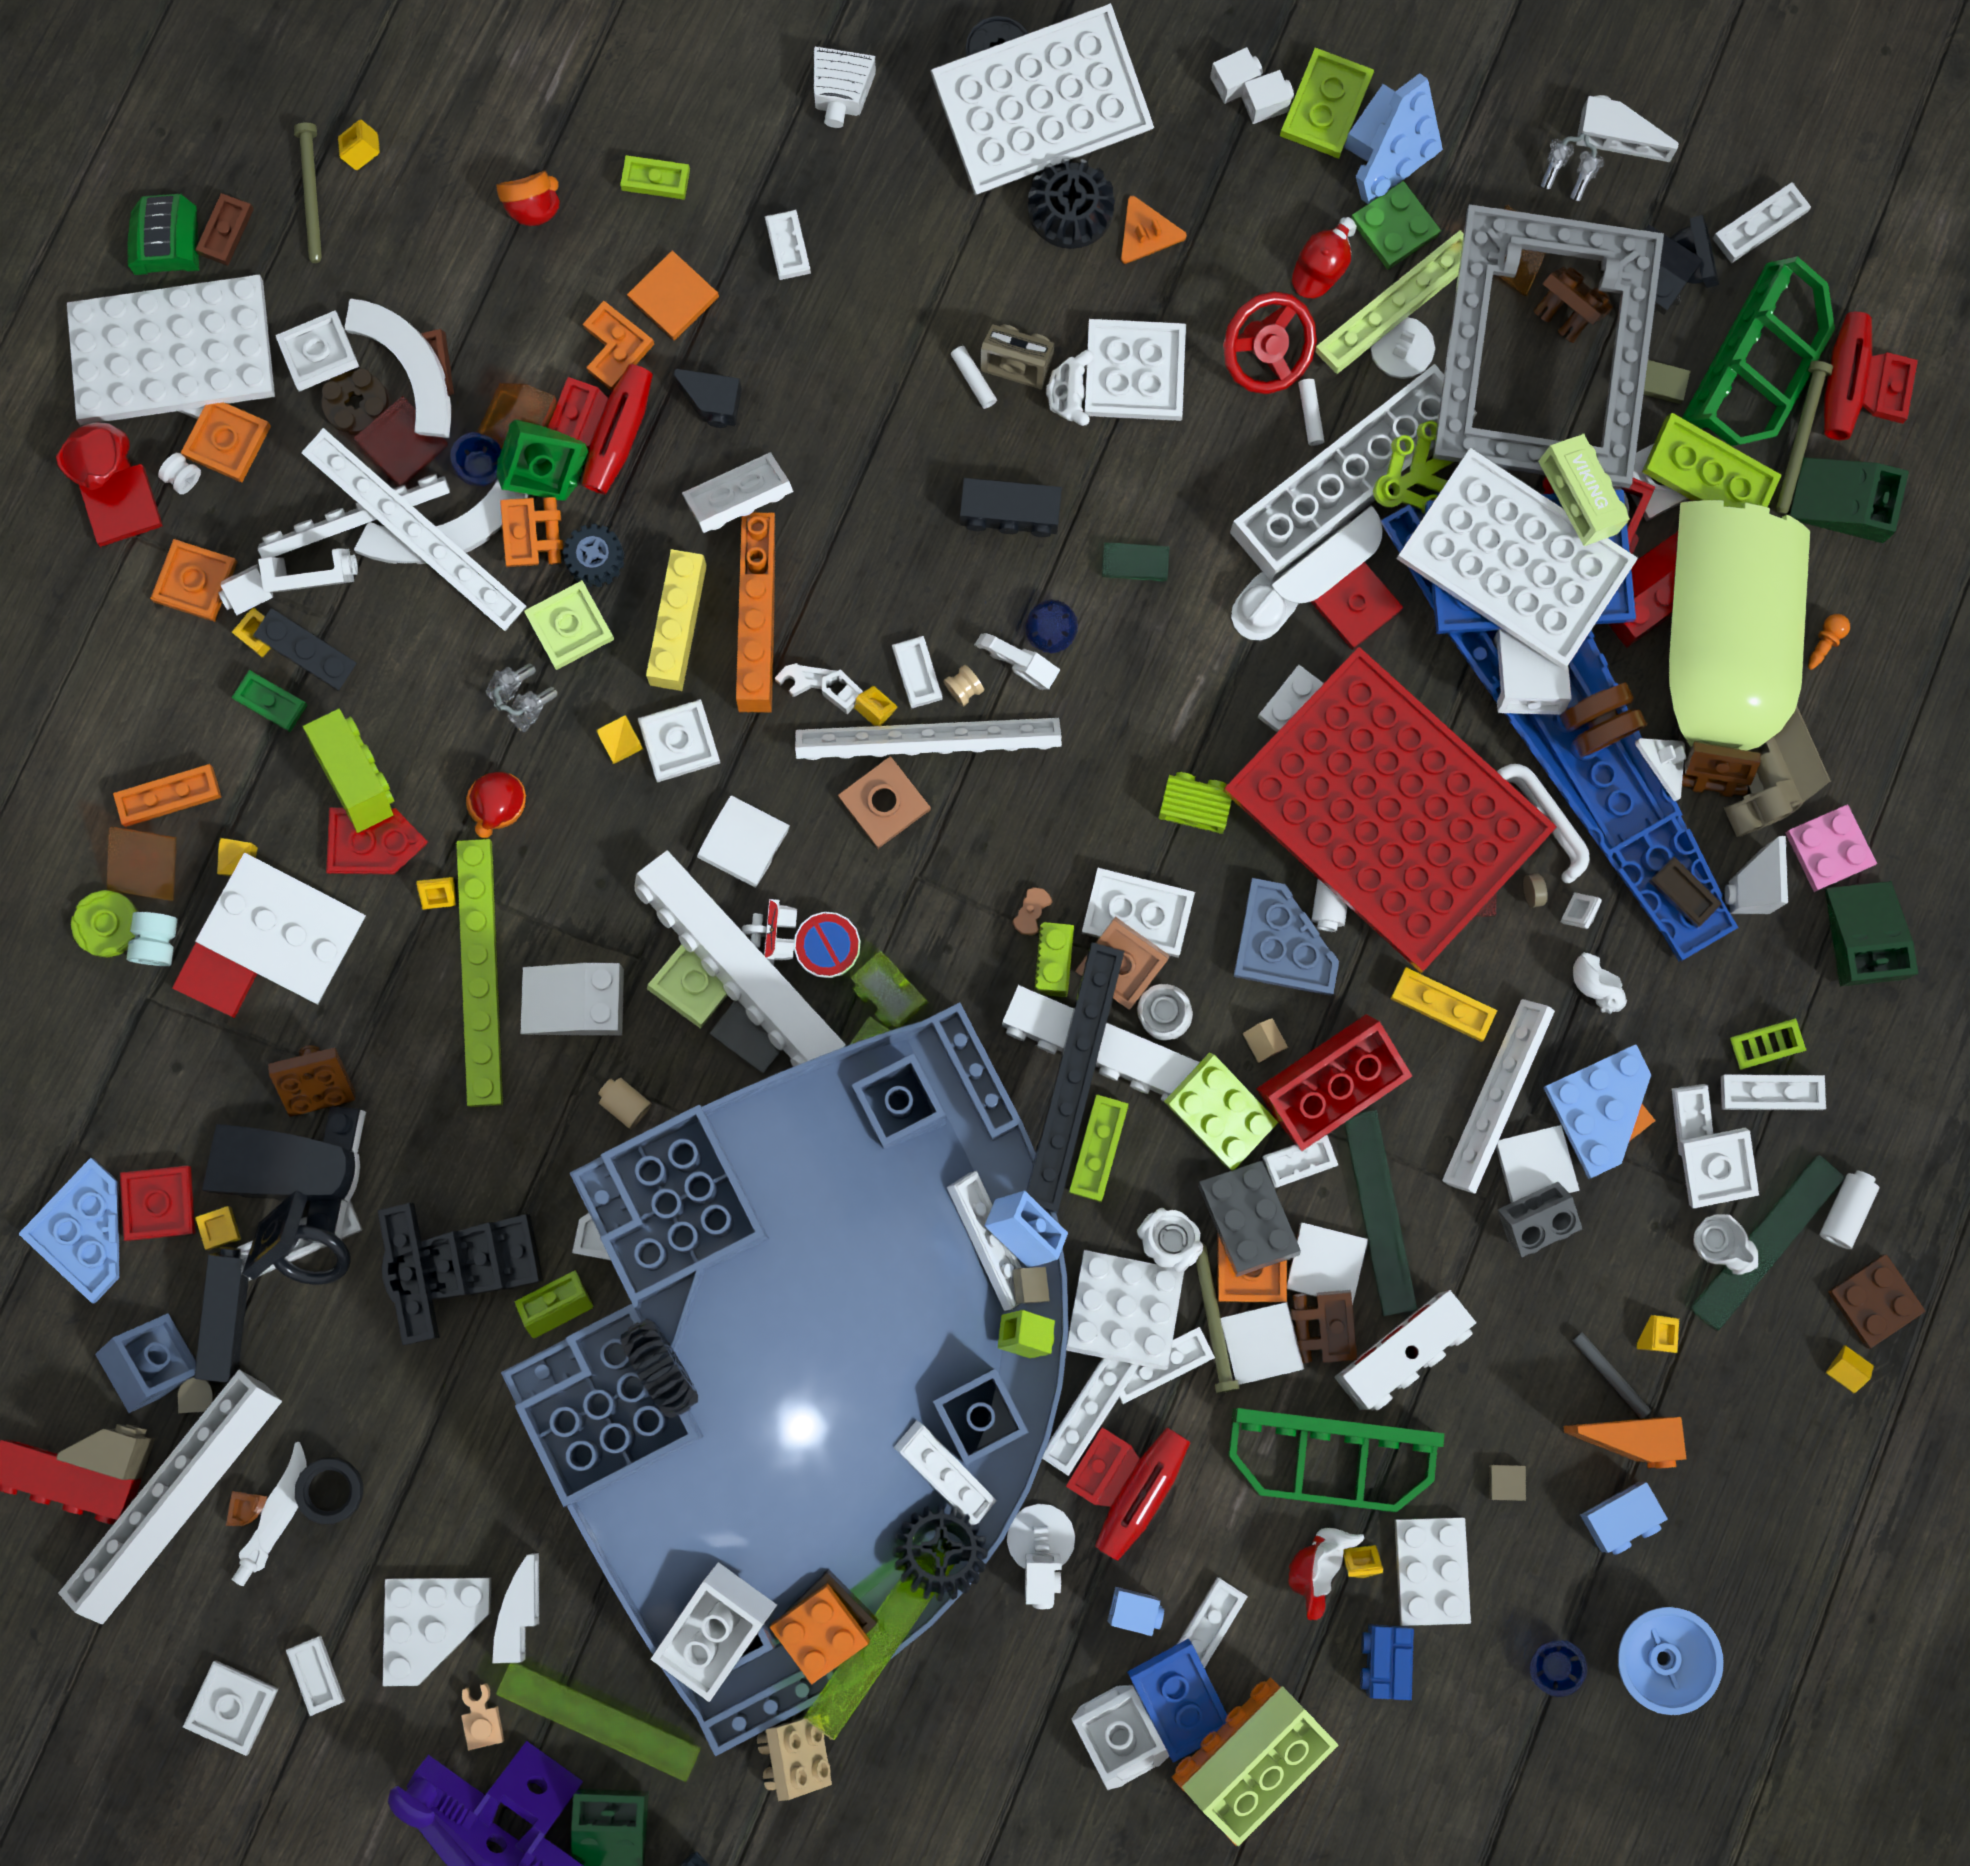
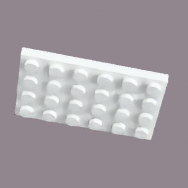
M1111 4L930 71L975 195L1040 172L1050 163L1055 166L1060 164L1064 158L1072 160L1154 129Z
M260 274L67 302L76 420L80 425L201 408L214 403L224 402L228 404L275 397L264 285Z
M1470 448L1396 559L1556 665L1565 669L1638 558L1608 538L1583 546L1563 508Z

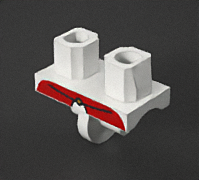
M769 899L767 926H762L763 914L757 913L753 914L752 925L742 926V932L745 935L751 936V942L757 948H760L761 937H766L764 956L772 965H774V960L793 959L794 940L776 938L777 927L796 928L797 909L779 905V900Z

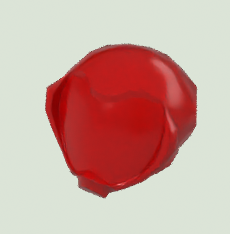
M94 422L73 431L55 458L58 468L66 477L79 485L94 490L101 488L115 472L131 467L127 458L130 441L123 430L108 423Z

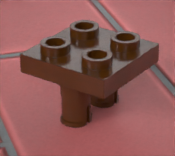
M1563 266L1551 273L1544 281L1543 285L1549 291L1533 311L1539 316L1548 307L1541 319L1549 323L1564 302L1574 309V312L1562 327L1558 329V332L1564 336L1573 327V330L1565 339L1574 343L1589 322L1594 325L1603 319L1613 306L1608 303L1610 298L1603 291H1598L1596 287L1592 290L1583 282L1585 278L1580 272L1572 267L1566 269Z

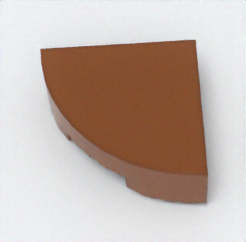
M232 1491L226 1526H244L255 1520L263 1510L267 1496Z

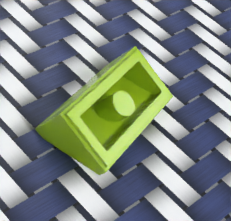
M576 1270L514 1301L524 1327L532 1338H537L593 1308L592 1301Z

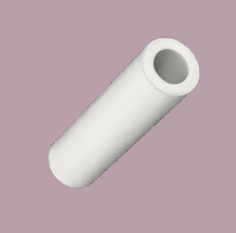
M960 346L951 352L953 360L983 409L995 404L997 401L996 397L965 346Z
M1304 379L1299 381L1298 384L1308 444L1316 446L1323 444L1325 441L1314 379Z

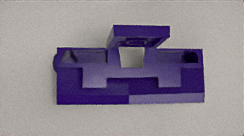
M528 1741L524 1743L486 1795L429 1755L414 1772L406 1791L399 1786L390 1790L388 1804L391 1811L402 1822L417 1828L447 1866H583L544 1838L583 1781ZM535 1783L539 1785L543 1793L535 1794L531 1792L527 1784ZM500 1803H503L533 1825L519 1841L493 1823ZM486 1842L497 1843L501 1847L502 1853L490 1851Z

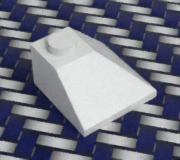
M1778 836L1761 848L1729 881V885H1726L1725 903L1730 905V914H1771L1788 903L1786 836Z

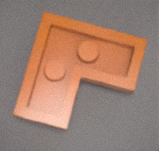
M605 301L583 323L584 329L605 345L602 351L587 366V371L611 391L617 385L628 365H637L654 345L651 337Z

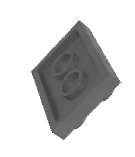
M1263 1161L1199 1182L1198 1187L1236 1277L1300 1255V1247Z

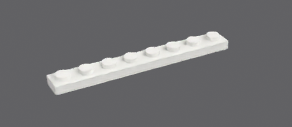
M324 428L303 450L302 454L504 631L526 609V605Z
M1059 718L796 730V759L817 760L823 757L851 758L866 755L883 757L887 754L917 755L930 752L948 754L953 751L983 752L995 749L1014 751L1019 748L1049 749L1061 746V729Z

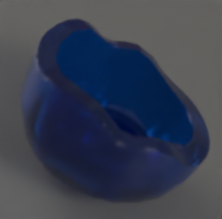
M470 432L461 436L454 443L450 454L451 466L456 476L463 482L472 486L489 485L497 479V464H492L498 462L502 449L491 437ZM484 447L487 448V450H486L485 453H483V448H484Z
M1052 599L1043 601L1036 605L1028 615L1025 628L1026 636L1034 647L1043 652L1057 653L1063 651L1073 642L1078 632L1077 617L1074 611L1064 602ZM1048 606H1052L1051 611L1048 610ZM1063 615H1069V617L1062 619ZM1038 631V634L1033 637L1032 634ZM1062 631L1067 632L1069 636L1065 637ZM1049 639L1052 641V646L1048 645Z
M1552 1639L1540 1645L1535 1651L1530 1664V1674L1534 1683L1543 1692L1555 1697H1564L1576 1692L1583 1684L1587 1676V1663L1583 1653L1575 1644L1563 1639ZM1543 1652L1545 1657L1540 1656V1654ZM1574 1656H1577V1657H1578L1577 1660H1574V1661H1571V1660H1570V1659H1571L1572 1657H1574ZM1539 1671H1544L1540 1676H1537ZM1570 1674L1576 1677L1575 1681L1569 1677ZM1554 1681H1557V1688H1553Z

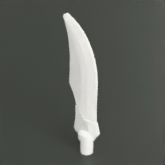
M295 1442L288 1467L266 1500L265 1506L261 1511L258 1529L239 1553V1563L241 1565L232 1580L241 1586L245 1585L252 1572L260 1571L265 1567L270 1550L298 1508L295 1500V1484L300 1473L307 1467L300 1442Z

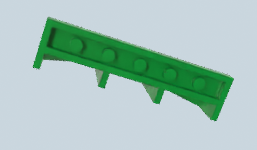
M1798 256L1766 263L1682 416V419L1698 428L1708 427L1730 446L1750 443L1778 435L1811 374L1808 371L1810 362L1818 361L1835 330L1828 283ZM1793 272L1813 289L1819 330L1810 346L1773 314L1776 308L1775 304L1782 291L1789 285L1790 276ZM1763 326H1766L1802 358L1784 394L1746 363V357L1752 346L1760 338ZM1737 373L1776 406L1772 417L1762 432L1739 436L1716 417L1720 404L1732 389L1731 384Z
M1233 1408L1228 1457L1260 1496L1398 1512L1434 1482L1438 1447H1443L1445 1433ZM1240 1423L1241 1430L1261 1432L1262 1426L1276 1427L1275 1434L1296 1436V1430H1299L1293 1492L1264 1489L1237 1455ZM1308 1431H1310L1309 1438L1330 1441L1331 1434L1344 1435V1443L1360 1444L1354 1500L1302 1493ZM1369 1439L1378 1440V1447L1399 1449V1442L1413 1444L1412 1451L1427 1453L1425 1478L1393 1504L1363 1501Z

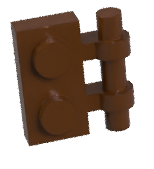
M1694 742L1685 764L1682 786L1690 787L1691 791L1700 793L1703 790L1720 792L1721 796L1730 798L1733 795L1746 796L1748 785L1752 784L1761 762L1760 753Z
M1351 1290L1318 1292V1306L1312 1307L1307 1306V1296L1305 1293L1294 1294V1307L1291 1308V1318L1295 1320L1296 1338L1302 1362H1312L1311 1350L1322 1349L1323 1363L1357 1360ZM1319 1319L1320 1336H1310L1309 1320Z

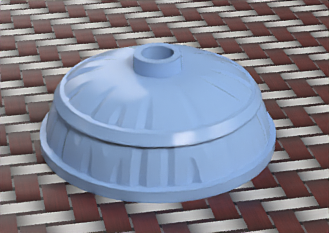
M1661 1607L1643 1613L1628 1626L1619 1644L1618 1669L1624 1686L1638 1703L1657 1713L1680 1715L1698 1709L1713 1696L1719 1686L1723 1673V1653L1716 1634L1699 1616L1680 1608ZM1660 1652H1666L1668 1655V1661L1663 1665H1660L1657 1661V1656Z

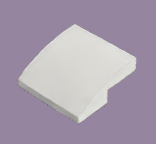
M730 796L708 833L697 858L756 888L770 866L773 855L788 833L790 825Z

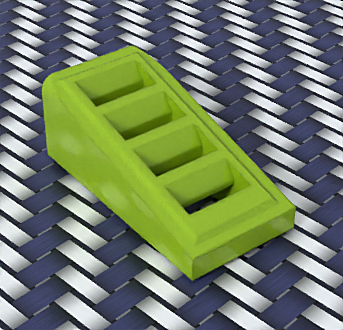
M1796 1018L1730 1038L1740 1070L1806 1051ZM1785 1028L1788 1029L1793 1045L1789 1049L1786 1048L1781 1032ZM1772 1032L1775 1033L1780 1051L1775 1053L1768 1033ZM1755 1037H1762L1767 1055L1760 1056ZM1741 1041H1749L1754 1059L1747 1060Z

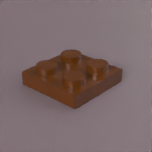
M1887 1254L1881 1255L1827 1291L1867 1349H1871L1926 1312Z

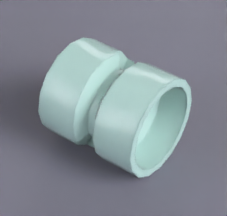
M134 912L130 932L135 935V939L129 941L126 960L145 965L170 966L174 947L169 943V940L175 937L178 919L158 913Z

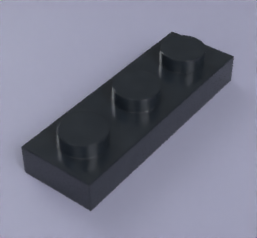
M272 608L253 634L255 639L337 691L340 690L357 664Z

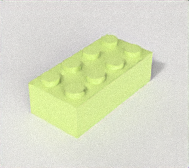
M1282 1686L1182 1788L1202 1812L1239 1846L1321 1764L1338 1744Z

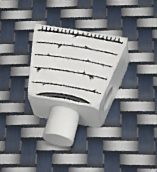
M815 47V108L826 111L824 123L827 126L841 128L843 127L845 114L860 115L875 76V56Z

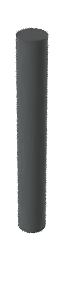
M1580 1332L1572 1339L1574 1344L1640 1419L1651 1412V1409L1583 1332Z

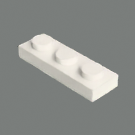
M1791 182L1718 231L1712 239L1728 260L1733 263L1806 214L1811 206Z
M1722 1075V1110L1826 1109L1825 1075Z
M1200 1327L1172 1341L1167 1370L1140 1365L1120 1395L1122 1403L1124 1404L1214 1359L1215 1357ZM1124 1365L1111 1372L1116 1376L1124 1373ZM1118 1377L1116 1383L1114 1384L1115 1388L1120 1383Z

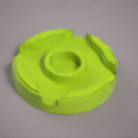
M108 890L91 893L82 899L77 905V910L71 920L72 934L78 945L94 956L106 958L120 955L128 950L129 941L135 939V935L130 932L132 916L134 912H139L133 902L120 893Z

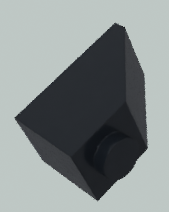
M675 369L674 376L677 387L704 422L716 428H726L727 425L736 426L742 391L740 378Z

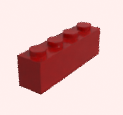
M15 1440L0 1441L1 1492L17 1495L18 1490L30 1493L29 1500L50 1505L51 1500L62 1503V1510L79 1515H82L84 1510L96 1514L95 1520L114 1525L137 1495L142 1479H118L56 1460L58 1453Z

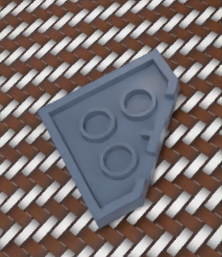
M1252 878L1233 977L1332 996L1339 961L1334 953L1328 949L1319 936L1320 933L1306 913L1298 906L1285 884Z

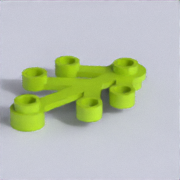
M1427 421L1418 426V439L1410 471L1401 476L1404 458L1405 455L1412 453L1414 442L1407 435H1402L1392 441V456L1387 475L1378 478L1373 488L1374 498L1379 504L1384 507H1395L1400 503L1410 504L1425 514V503L1429 500H1436L1438 495L1433 494L1423 497L1407 490V488L1418 484L1440 493L1448 482L1432 474L1454 461L1434 458L1427 461L1431 441L1436 438L1437 423ZM1426 426L1431 430L1430 437L1425 433ZM1400 441L1405 443V451L1401 450ZM1389 485L1393 488V496L1388 491Z

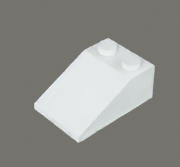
M577 963L523 967L521 1035H622L623 967L620 963Z
M718 1562L689 1601L651 1660L710 1702L777 1604Z

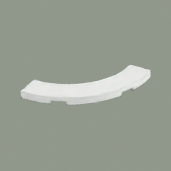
M350 299L344 330L351 334L372 338L385 345L398 358L408 374L416 404L414 432L419 435L449 438L451 424L450 397L447 395V387L444 380L446 378L445 373L431 345L419 331L394 312L374 303Z
M497 479L489 493L475 507L457 519L436 527L467 553L490 540V537L502 528L500 500L528 498L529 494L502 490ZM372 522L367 523L354 548L357 554L386 563L428 564L388 528Z

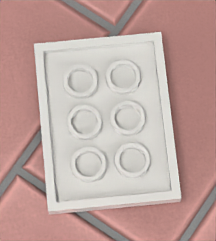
M244 852L195 942L318 1005L366 915Z

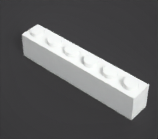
M1018 985L1003 1019L1002 1027L1007 1028L1006 1034L1013 1038L1024 1041L1028 1037L1037 1041V1047L1051 1054H1055L1057 1050L1063 1052L1073 1008ZM1106 1023L1096 1067L1100 1068L1099 1074L1117 1081L1118 1077H1122L1131 1081V1088L1145 1094L1152 1090L1161 1094V1100L1165 1101L1200 1062Z

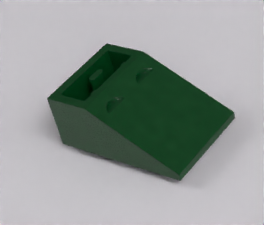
M1803 458L1789 516L1801 523L1884 543L1896 532L1909 471L1873 462Z
M1892 881L1825 888L1840 987L1906 980L1918 974L1913 939Z
M578 1789L573 1794L572 1858L583 1866H645L649 1791Z

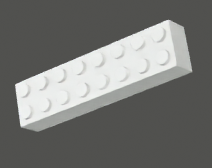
M1435 364L1233 521L1230 533L1271 582L1375 501L1373 488L1378 478L1387 475L1392 456L1391 443L1395 438L1402 435L1412 438L1414 449L1412 453L1405 455L1401 476L1410 471L1418 439V426L1427 421L1438 423L1444 374ZM1474 410L1473 419H1474V417H1475L1476 414H1477V412H1476L1475 410ZM1426 426L1425 433L1430 437L1431 430ZM1435 440L1431 441L1427 459L1433 455ZM1400 441V448L1402 451H1405V443Z

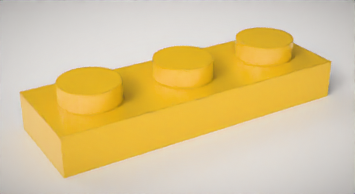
M1407 967L1403 970L1390 998L1480 1042L1484 1041L1497 1010Z

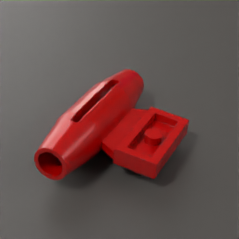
M1850 312L1846 314L1832 351L1830 364L1833 366L1831 375L1827 378L1824 394V435L1832 440L1842 441L1851 437L1862 406L1874 417L1902 424L1908 419L1918 360L1888 352L1872 356V317L1867 313Z
M629 364L609 398L596 386L570 377L567 378L548 428L585 443L587 448H589L581 483L585 488L605 495L626 462L646 411L653 377L649 370L638 365Z
M1167 1427L1139 1459L1132 1445L1107 1429L1101 1428L1066 1485L1067 1488L1094 1505L1110 1506L1096 1541V1548L1119 1561L1145 1531L1174 1484L1190 1441Z

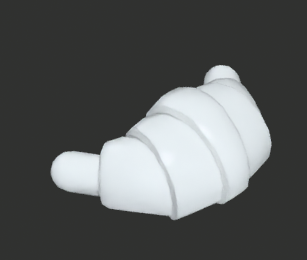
M1084 350L1075 358L1069 357L1059 367L1052 370L1050 381L1046 388L1050 410L1082 426L1089 423L1088 414L1083 412L1081 408L1085 397L1082 376L1085 372L1084 366L1093 359V354L1089 350Z

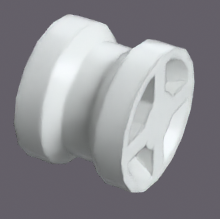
M174 453L162 464L158 477L165 483L170 482L173 484V489L177 493L185 494L197 483L201 470L194 464L189 465L181 453Z

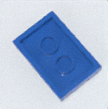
M1189 1638L1127 1672L1173 1763L1201 1748L1202 1740L1209 1733L1217 1732L1227 1723L1225 1721L1227 1717L1226 1711Z

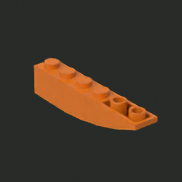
M752 512L749 515L742 516L736 701L739 712H772L775 513Z

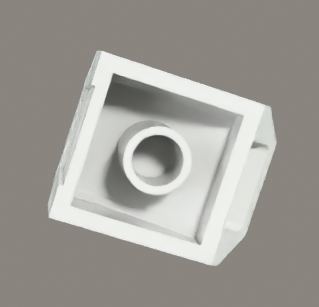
M1133 1685L1116 1686L1081 1705L1071 1718L1107 1790L1122 1787L1125 1783L1160 1766L1169 1757Z

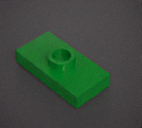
M250 670L232 696L234 701L288 732L292 731L307 707V703Z

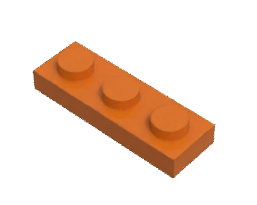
M210 764L113 793L120 821L124 827L222 798L213 766Z

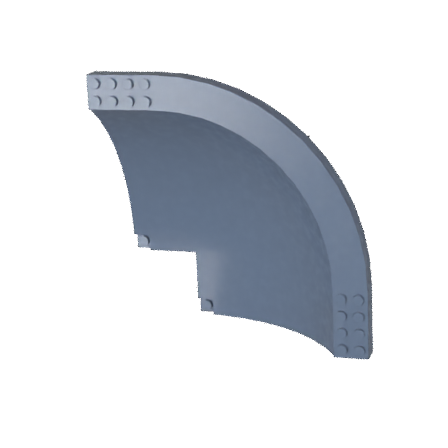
M960 1002L922 1022L867 1038L782 1071L701 1107L699 1104L602 1153L601 1157L570 1172L632 1304L501 1372L516 1403L515 1408L563 1507L567 1506L608 1582L653 1655L702 1582L718 1562L777 1604L710 1702L662 1668L681 1698L696 1716L715 1756L837 1693L888 1662L930 1628L963 1593L958 1589L957 1598L952 1600L948 1592H944L943 1600L939 1602L936 1599V1592H931L929 1598L924 1599V1589L920 1587L916 1592L912 1593L910 1587L913 1580L902 1583L900 1578L904 1571L895 1570L894 1567L895 1562L899 1558L894 1557L892 1552L894 1547L899 1546L895 1543L896 1534L903 1533L901 1530L902 1523H911V1515L914 1512L923 1518V1510L927 1506L932 1510L933 1514H936L937 1508L941 1504L944 1507V1514H950L953 1508L893 1448L916 1420L924 1425L997 1500L978 1523L980 1529L976 1535H982L986 1538V1542L982 1546V1548L988 1550L987 1558L982 1560L985 1564L1003 1541L1025 1501L1050 1439L1063 1385L1068 1339L1067 1273L1063 1248L1058 1260L1034 1266L1046 1267L1050 1301L1019 1304L1011 1310L1004 1311L947 1187L968 1173L977 1171L993 1205L995 1199L1024 1190L1027 1191L1036 1152L1012 1101ZM1046 1211L1059 1224L1056 1213ZM1018 1259L1022 1268H1028ZM1025 1310L1055 1320L1054 1343L1051 1354L1030 1359L998 1349L1001 1315ZM645 1319L655 1322L677 1354L697 1390L698 1402L682 1415L679 1414L669 1418L660 1411L635 1373L621 1346V1334L637 1322L640 1323ZM957 1512L956 1517L961 1519L962 1516ZM935 1530L928 1531L919 1536L913 1545H921V1542L932 1540ZM947 1531L952 1541L963 1544L956 1535ZM939 1540L938 1547L935 1552H937L936 1556L940 1557L941 1566L945 1554H943L944 1550L940 1549ZM915 1560L924 1571L933 1575V1570L930 1566L918 1563V1560ZM960 1561L959 1564L948 1566L946 1576L961 1571L968 1561ZM830 1569L879 1620L866 1634L870 1639L866 1647L811 1685L769 1627L771 1623L777 1620Z

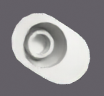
M1261 572L1236 599L1232 607L1231 618L1235 629L1242 636L1250 640L1259 641L1270 638L1282 627L1296 609L1298 603L1285 600L1271 587L1270 584L1279 579L1278 577L1271 582L1264 572Z

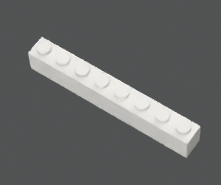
M668 850L636 874L634 887L639 899L645 904L650 903L657 911V916L661 923L667 928H673L679 935V940L683 947L689 952L694 951L701 959L704 970L710 976H716L724 984L723 988L726 994L732 1000H738L746 1008L748 1018L755 1025H761L768 1032L770 1042L778 1050L783 1049L789 1055L793 1067L846 1046Z
M241 1370L236 1372L59 1591L58 1594L75 1613L102 1625L281 1404L282 1401L264 1383Z

